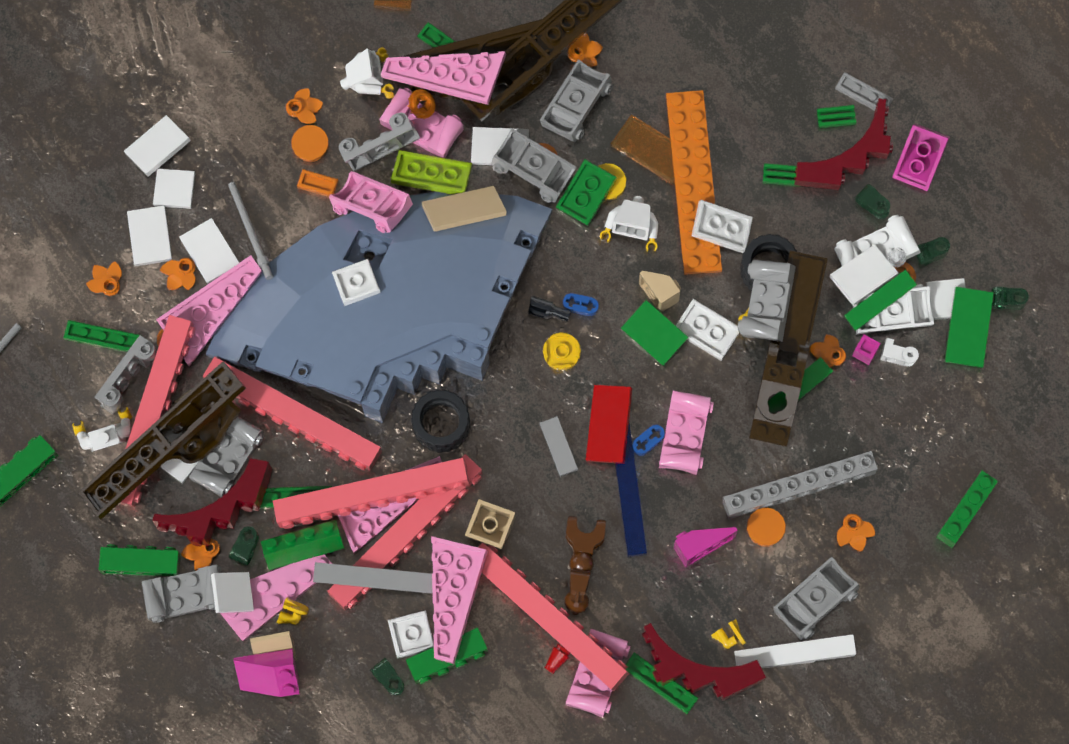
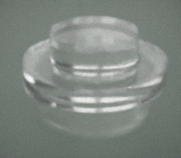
M899 247L893 248L888 253L889 263L895 267L904 265L906 262L905 251Z

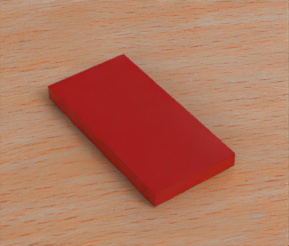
M594 385L586 451L587 462L624 464L632 387Z

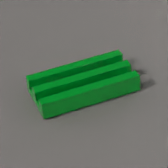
M854 105L817 109L819 128L856 125ZM829 113H839V114L821 115V114H829ZM851 117V120L822 122V120Z
M764 163L763 183L796 186L794 185L795 180L767 178V176L795 178L796 173L767 171V169L795 172L796 166Z

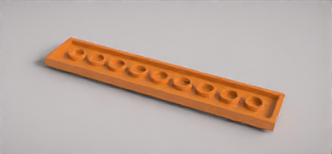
M703 90L666 93L684 275L722 272L720 245L692 236L699 201L704 200L715 204Z

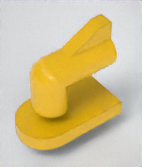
M286 597L283 608L294 613L292 615L281 611L276 623L297 625L301 616L308 613L309 608Z
M737 619L729 622V625L739 641L744 645L746 641L740 632ZM723 628L711 635L712 638L721 642L726 649L738 643L734 635L728 638Z

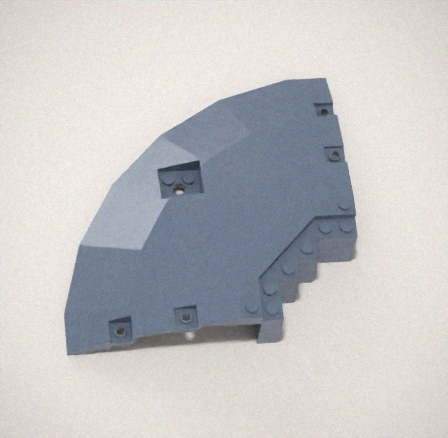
M430 192L410 195L413 205L390 233L380 232L376 228L374 219L355 211L319 225L270 262L269 267L273 275L272 279L266 280L262 270L260 276L214 334L206 355L211 358L215 356L224 362L226 361L239 367L243 366L256 372L263 370L306 386L325 390L328 393L362 405L365 417L383 423L397 389L415 395L422 378L440 385L446 369L450 368L483 381L490 364L488 354L490 346L526 263L532 257L544 228L547 226L552 209L518 196L498 194L506 209V216L434 232L424 212L422 202L452 194ZM527 240L530 243L529 245L525 246L522 244L523 241ZM367 252H373L375 257L369 263L381 293L344 306L332 272L366 260L364 255ZM507 285L508 289L502 290L501 286ZM254 355L255 359L250 361L248 357ZM304 369L306 370V373L304 375H300L299 371Z

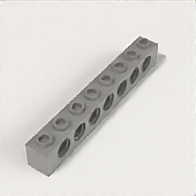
M872 451L724 496L722 502L729 520L755 512L761 508H768L874 475L878 468Z

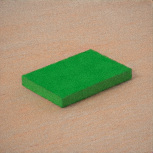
M584 159L556 208L589 227L616 182L617 177Z
M647 300L621 327L625 333L663 366L689 339L687 335Z

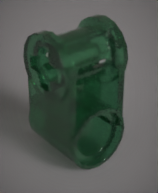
M867 184L855 197V201L875 218L882 220L888 217L890 202L872 185Z
M938 237L927 243L919 244L918 248L921 253L916 255L919 260V267L927 266L934 261L946 257L950 249L948 239ZM943 245L946 250L939 251L936 246Z
M993 287L991 289V292H994L992 308L997 310L1023 309L1029 298L1028 292L1023 288ZM1021 296L1024 301L1017 302L1014 297Z
M247 526L240 531L230 551L229 559L245 566L249 565L260 539L258 532L253 527ZM252 534L254 537L253 539H247L246 535Z
M383 658L370 669L376 679L383 684L391 695L397 696L402 694L405 689L404 682L386 658ZM392 682L398 683L397 689L392 686Z

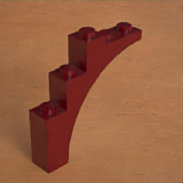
M878 99L869 129L853 147L827 160L797 162L794 185L839 190L841 184L844 185L845 173L863 175L865 169H868L869 158L866 157L887 159L889 153L892 154L893 142H890L891 136L886 135L887 123H884L885 117L888 116L889 112L886 99Z
M250 458L244 473L237 483L214 503L185 514H154L152 521L159 531H173L178 535L187 536L190 543L198 547L202 545L209 546L215 526L221 529H227V527L234 529L240 509L248 512L260 510L273 469L268 461Z
M651 623L643 628L642 636L646 644L650 643L653 649L650 651L655 662L659 661L658 664L654 665L655 671L652 674L656 682H660L662 686L684 676L682 681L685 688L695 693L714 683L715 686L712 688L716 697H721L722 701L766 679L758 660L733 667H711L698 664L672 650L659 637Z

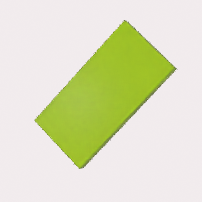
M399 150L391 177V184L452 195L463 193L467 190L472 163Z

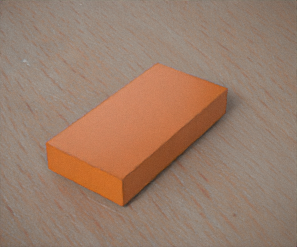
M302 169L297 188L329 197L331 194H335L339 180Z

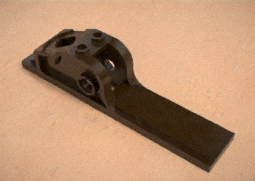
M564 0L505 50L506 56L495 84H505L508 87L503 93H499L494 99L491 97L488 105L463 98L460 99L481 122L492 112L496 116L500 115L537 89L551 74L553 63L557 57L620 4L622 0ZM535 49L542 58L530 70L526 71L521 65L527 61Z
M542 19L401 57H439V55L465 53L477 55L484 52L495 54L507 50ZM409 85L412 92L423 89L431 95L440 96V98L461 100L456 96Z
M790 250L787 263L794 265L796 268L783 341L770 340L749 439L787 447L806 367L809 343L828 258ZM778 351L796 354V367L776 363ZM779 391L784 392L787 400L786 407L777 413H771L768 406L769 397L777 394Z
M221 362L79 491V494L97 518L102 520L166 461L180 459L184 463L192 464L202 460L222 442L227 434L226 431L241 412L234 399L246 387L227 364Z

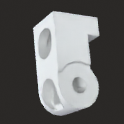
M886 338L880 360L909 367L915 364L919 357L916 348H904L893 345L894 339Z

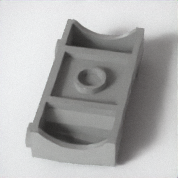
M578 60L540 119L542 126L573 142L580 140L584 135L582 123L600 95L603 97L606 94L609 95L613 89L610 74L595 71Z
M396 113L390 118L389 124L392 131H385L380 134V137L365 141L362 146L353 138L341 141L339 150L345 163L348 162L352 170L356 171L420 139L415 125L405 113Z
M513 128L491 162L493 169L497 173H507L510 170L540 188L541 198L548 203L556 202L576 169V166Z
M753 260L749 264L748 274L754 282L748 316H743L742 320L738 322V331H740L742 336L778 342L783 341L796 268L794 265L763 260Z
M141 335L137 338L94 397L101 403L100 406L111 414L116 413L120 409L121 403L124 401L120 392H124L127 389L128 381L132 376L137 375L140 365L148 368L151 362L155 360L157 349L153 343Z
M238 416L226 431L227 434L222 442L197 463L189 476L193 482L206 487L220 497L224 496L234 486L233 484L256 446H259L264 438L263 430Z
M831 557L774 606V612L800 640L804 638L808 640L815 633V624L842 601L846 602L849 600L851 602L858 596L859 584L850 578L837 564L835 559Z
M216 564L180 575L142 581L148 620L158 623L170 617L206 609L215 610L211 574L221 573V567Z

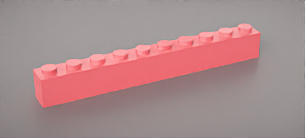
M169 315L126 448L159 420L166 411L170 410L172 403L170 398L172 393H175L178 385L176 379L178 374L182 373L184 366L182 361L189 352L188 342L195 333V327L191 321ZM147 479L120 503L135 507L136 503H139L141 500L142 492L140 490L142 484L145 485Z
M214 356L203 378L224 361ZM227 364L246 387L236 397L239 399V403L246 407L250 405L256 408L255 411L262 416L266 414L271 416L272 421L279 425L283 423L289 426L288 429L295 434L299 432L304 434L305 439L312 443L316 441L322 444L321 447L326 451L332 452L333 450L337 452L338 457L347 462L348 460L355 462V466L359 469L371 471L382 452L380 446Z
M464 454L461 458L464 459L470 485L465 486L462 490L451 489L447 490L444 494L436 495L434 493L427 495L426 498L419 499L353 566L388 569L390 566L394 567L399 562V557L403 553H408L413 548V543L417 539L421 540L427 534V529L431 525L435 526L440 521V516L445 511L449 512L454 507V502L458 498L462 499L468 493V488L472 484L476 485L481 480L482 469ZM334 584L327 592L346 611L348 608L352 609L358 603L357 599L362 594L366 595L372 588Z
M459 458L273 500L276 522L279 527L290 529L296 524L302 523L307 525L318 519L329 520L332 516H347L351 512L358 510L365 512L376 506L380 508L387 507L389 503H405L411 498L423 499L429 494L435 493L440 495L451 489L462 490L470 484L464 459Z
M482 542L478 548L488 551L482 574L605 685L615 691L630 674L626 671L628 666L620 659L616 662L611 657L613 653L607 647L601 648L596 643L599 641L591 633L587 636L582 631L584 627L578 621L572 622L568 619L570 615L562 607L558 610L553 605L555 601L546 594L544 597L539 593L541 588L533 581L529 584L525 580L527 576L520 569L515 571L511 567L513 563L505 556L500 558L496 554L498 550L494 546H487Z

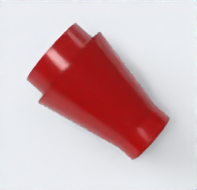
M557 644L556 647H553L544 668L554 674L570 658V652L562 645Z

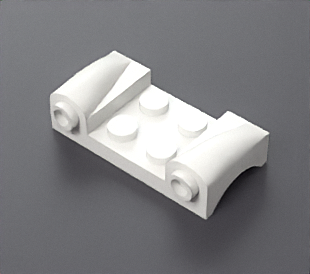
M899 215L890 217L886 227L854 242L847 241L846 239L836 243L834 248L842 266L874 244L892 266L921 252L904 216L899 217Z
M923 284L916 285L857 329L856 335L934 325L929 286L923 287ZM871 293L870 295H868L867 297H865L864 299H862L860 302H858L857 304H855V305L853 306V308H855L857 305H859L861 302H863L865 299H867V298H868L869 296H871L873 293Z

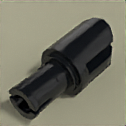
M532 296L528 314L547 320L549 318H556L568 322L571 310L555 306L553 301Z

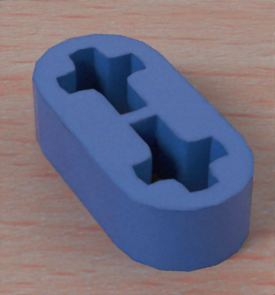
M569 293L563 299L564 309L571 310L572 313L593 316L598 312L599 304L595 298ZM574 299V302L580 305L573 304V306L570 307L567 301ZM589 303H593V307L595 308H592L591 311H588L587 307L582 305H589Z
M653 425L637 437L633 442L634 453L644 456L661 443L665 436L663 427ZM653 430L655 432L660 431V438L654 437L651 440L649 439L653 435ZM645 441L648 442L645 444V450L637 449V443L643 444Z

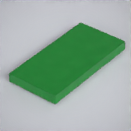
M955 287L945 363L983 368L994 292Z

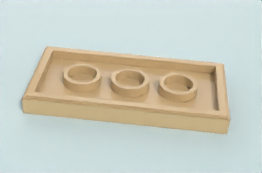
M494 186L422 202V207L434 232L506 216V209Z

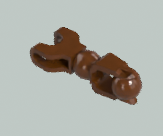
M568 517L566 540L573 548V556L569 561L571 569L570 591L565 596L564 601L566 608L573 615H578L588 608L589 597L586 592L589 586L590 572L594 567L592 556L593 552L604 543L605 520H597L595 529L590 533H584L577 527V517Z

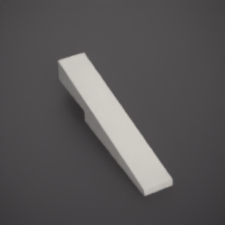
M846 635L734 651L736 666L758 660L761 668L812 663L819 660L854 657L856 649L854 636Z

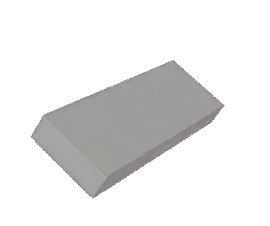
M844 72L835 87L839 92L874 111L879 98L886 99V105L888 106L893 101V98L846 72Z
M558 416L540 422L541 430L559 476L562 477L578 471Z

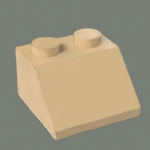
M648 271L640 272L639 285L659 312L662 313L679 302L681 287L675 279L672 280L668 275Z
M479 499L465 536L502 549L516 518L515 512Z
M289 631L250 638L253 655L293 649L294 658L297 661L294 640Z

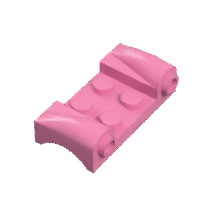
M399 88L381 116L380 124L392 130L389 124L390 118L396 113H405L415 125L420 139L413 143L438 157L446 158L452 144L464 130L461 123L462 120L456 115L444 117L435 111L429 118H416L414 114H410V107H407L409 104L408 98L412 91L408 88ZM419 103L418 108H421L423 104Z
M353 171L349 173L345 186L338 193L329 196L333 210L337 214L347 215L349 210L372 218L375 221L376 228L382 233H390L413 205L409 194Z
M678 391L672 392L659 468L677 469L697 475L698 468L702 469L704 457H700L706 421L708 413H712L714 402L710 401L711 397Z
M590 629L589 633L599 640L596 644L601 648L607 647L613 653L611 657L616 662L619 659L622 661L623 657L628 656L631 646H628L627 640ZM580 662L566 701V706L578 708L603 718L604 714L609 713L612 702L609 699L612 690Z

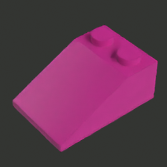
M913 124L892 178L928 191L950 137L921 125Z
M736 527L692 530L688 533L684 531L676 536L674 550L684 566L688 567L735 539L738 530Z
M293 649L234 658L240 690L277 697L300 694L299 677Z

